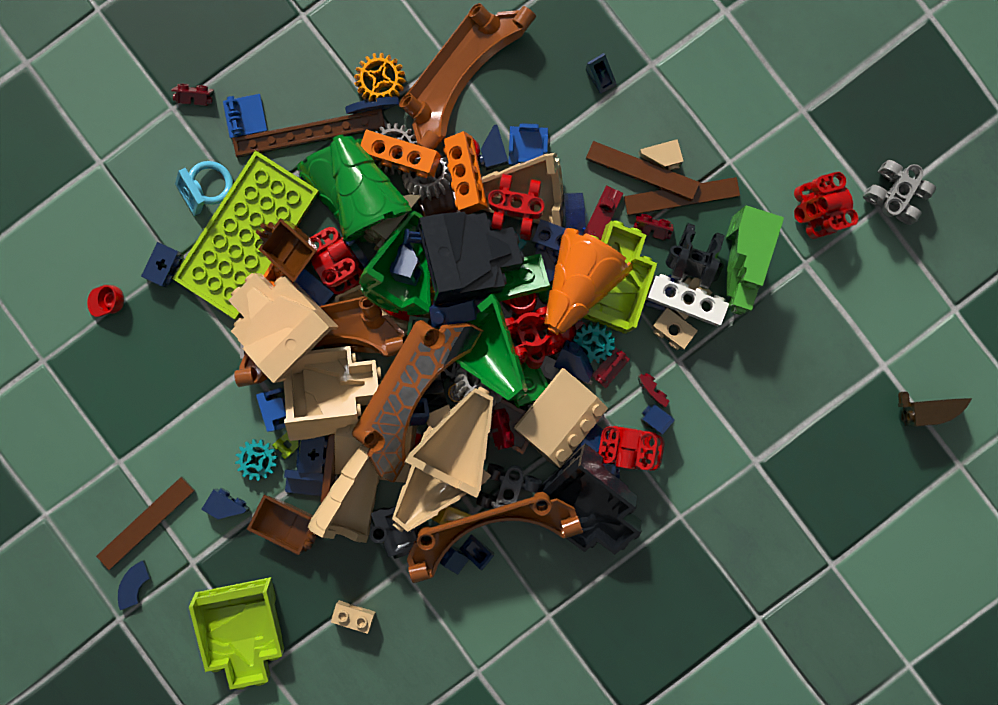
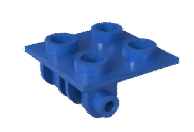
M260 94L240 98L229 96L227 100L223 101L230 138L267 131Z

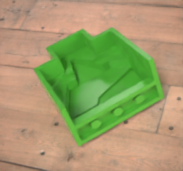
M747 205L732 217L726 239L732 240L727 267L728 308L731 309L732 313L742 315V313L745 314L752 311L758 289L764 284L784 217Z

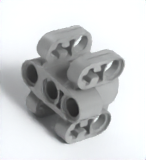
M887 160L881 165L878 172L890 180L889 182H894L888 192L878 185H872L866 190L863 198L873 205H879L885 216H896L899 221L911 225L917 222L922 214L919 209L909 204L913 194L927 200L932 197L936 186L926 180H922L923 169L919 165L913 164L903 170V167L897 162ZM909 170L915 173V179L909 177ZM899 187L905 189V196L899 193Z

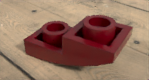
M647 373L644 375L639 374L637 378L647 394L659 405L666 407L669 403V400L666 399L668 395L660 390L654 391L657 383L654 382L655 378Z

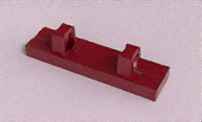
M606 185L583 235L587 233L601 240L605 226L611 221L621 200L622 192ZM606 206L610 209V211L605 210L601 207Z

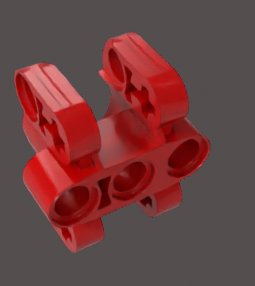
M841 172L820 176L812 182L796 187L794 190L796 200L801 202L794 210L795 219L799 223L808 222L806 233L812 239L831 235L839 230L854 226L858 222V214L853 210L852 195L845 187L846 177ZM834 177L839 180V186L834 184ZM808 190H809V192H810V193L807 194V195H803V194H802V192H805V191H808ZM846 213L850 215L851 223L846 221ZM820 226H821V229H822V230H820V231H815V230H814V228H817V227H820Z
M502 174L499 190H493L488 196L489 207L494 211L491 230L502 229L505 215L523 218L520 239L530 240L533 219L540 218L544 213V202L539 198L541 181L531 179L528 194L510 191L513 182L512 175ZM496 197L500 198L498 204L492 202ZM514 201L522 204L519 208L511 206ZM534 205H538L541 209L538 212H534Z
M325 228L310 237L313 243H319V248L310 260L323 284L328 286L337 296L360 285L359 280L363 271L359 268L362 267V264L349 245L344 242L336 228ZM331 233L333 234V240L329 239ZM356 274L359 275V276H358V277H359V280H358V281L355 280V275H356ZM344 283V289L337 292L335 288Z
M547 306L539 308L535 312L523 315L517 314L515 318L505 319L512 339H515L518 346L514 348L516 355L519 356L521 365L526 362L527 366L531 369L540 368L544 362L545 355L552 356L561 351L564 344V339L560 333L549 336L546 334L542 340L539 336L538 331L549 327L544 324ZM524 339H531L533 342H528ZM536 355L540 359L534 360L531 356Z
M608 426L601 435L599 454L603 456L602 462L616 464L617 467L655 471L662 464L665 441L657 433ZM609 430H611L607 439L606 434ZM616 432V438L613 439V434ZM652 438H654L655 443L651 447L650 441Z

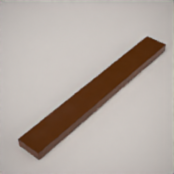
M382 109L232 139L235 155L239 158L253 155L255 150L259 153H265L330 140L341 134L345 137L365 133L366 130H380L381 126L385 129Z

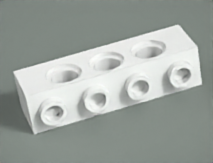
M662 274L653 278L646 297L647 300L717 327L721 326L729 303L725 302V298L714 295V297L706 295L707 292L702 289H690L688 284L680 281L674 283L670 281V277ZM668 287L674 290L672 298L667 297L665 294V289ZM685 294H688L692 297V303L690 305L684 303L683 297ZM703 301L710 304L708 312L704 311L701 307Z

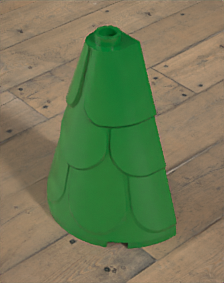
M341 134L333 138V142L330 144L332 174L335 179L336 200L344 242H351L365 235V230L387 219H396L412 211L409 202L393 186L390 179L374 163L373 158L352 136L344 137Z
M356 139V141L361 145L362 139ZM331 146L309 155L306 157L307 162L300 161L296 168L300 177L306 183L319 190L318 199L331 211L334 219L340 224L335 179L332 174ZM363 236L355 239L356 242L360 241V243L367 241Z
M416 211L409 213L392 231L389 239L365 267L359 280L361 292L368 300L394 313H398L400 310L408 312V315H422L429 313L431 306V276L422 244L411 243L423 267V272L416 286L395 281L389 272L390 265L397 256L398 248L403 243L405 229L415 232L419 218L423 217Z
M491 294L477 306L480 310L477 318L468 321L483 330L473 350L456 360V362L479 378L481 383L508 401L515 399L520 401L527 395V384L519 356L516 355L512 337L506 325L501 305L495 295Z

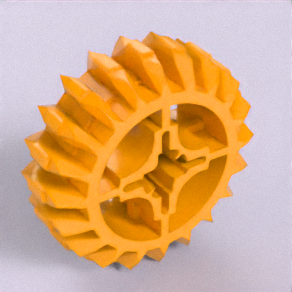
M373 53V59L370 60L368 56L365 57L367 63L360 61L362 68H356L359 74L354 75V78L358 80L354 84L356 87H359L358 93H363L362 98L364 100L369 97L368 101L371 102L376 98H392L393 95L400 96L397 90H404V87L400 84L406 83V80L401 78L405 76V72L400 71L403 67L401 64L397 65L398 61L396 58L391 61V55H387L386 59H384L383 53H380V58H377L376 54ZM375 66H380L377 71L370 70ZM388 67L395 73V82L387 77ZM379 76H383L384 80H380V82H377L376 78ZM365 77H369L373 81L372 91L366 87ZM383 87H388V88H390L389 90H387V91H385V92L377 93V92H379V91L381 90V88H383Z

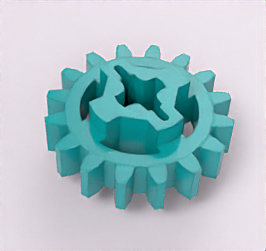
M589 322L588 327L583 324L581 330H577L573 340L585 349L590 363L593 359L599 363L600 358L606 361L607 355L611 356L612 350L615 348V337L611 336L612 330L606 331L607 325L600 327V322H597L596 326Z
M252 439V444L246 441V447H239L242 452L235 455L240 458L235 464H240L241 467L237 470L244 471L243 477L250 475L249 480H253L256 477L257 481H260L261 476L266 479L268 478V472L274 473L272 466L278 465L274 462V459H277L278 456H273L276 449H269L271 443L264 445V440L261 439L257 443L256 439ZM254 447H260L265 451L258 452ZM246 453H247V454H248V458H247V461L245 462L244 459H245V455H246ZM263 456L262 458H260L258 463L250 464L251 462H253L255 457ZM269 458V463L266 468L265 462L266 459ZM249 468H256L259 473L252 472Z

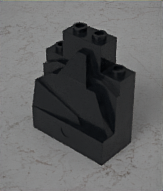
M455 212L420 217L415 232L420 233L435 292L433 304L437 305L502 292L507 284L504 272L519 270L524 262L523 252L519 251L518 247L519 236L514 232V228L509 227L492 231L491 220L487 219L486 213L467 215L465 212Z
M585 443L564 462L561 468H558L541 484L539 492L548 494L550 500L557 498L575 508L583 533L566 538L583 552L600 543L615 555L620 550L623 551L629 542L637 539L642 532V520L632 514L637 507V495L630 491L626 484L606 470L602 463L603 456ZM539 501L536 505L545 506L547 503Z

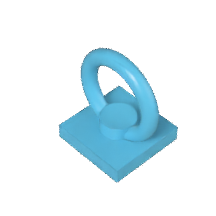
M204 161L196 164L189 173L186 168L179 170L175 185L193 216L201 213L204 204L215 205L221 203L231 189L233 179L230 172L223 165L214 161ZM214 169L223 175L225 189L220 195L216 197L203 195L200 184L195 180L196 175L201 170Z

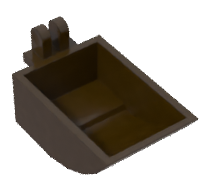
M904 391L898 394V407H903L901 419L905 426L937 425L951 421L960 415L968 407L972 398L910 402L909 393Z

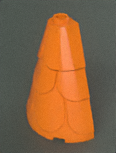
M566 228L562 235L544 323L549 326L548 330L556 335L559 333L563 334L588 314L589 309L606 297L614 287L629 276L633 269L632 263H626V257L617 250L587 233L581 236L578 234L580 231L572 228Z

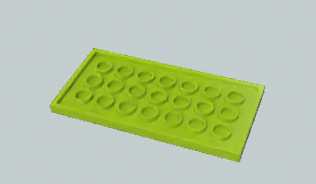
M255 150L172 279L237 320L241 313L228 301L232 297L231 293L236 288H241L246 283L244 280L250 274L261 273L264 275L272 263L258 250L263 241L256 234L257 229L264 231L260 227L262 223L268 225L269 222H272L276 225L280 218L298 227L318 196L319 190Z

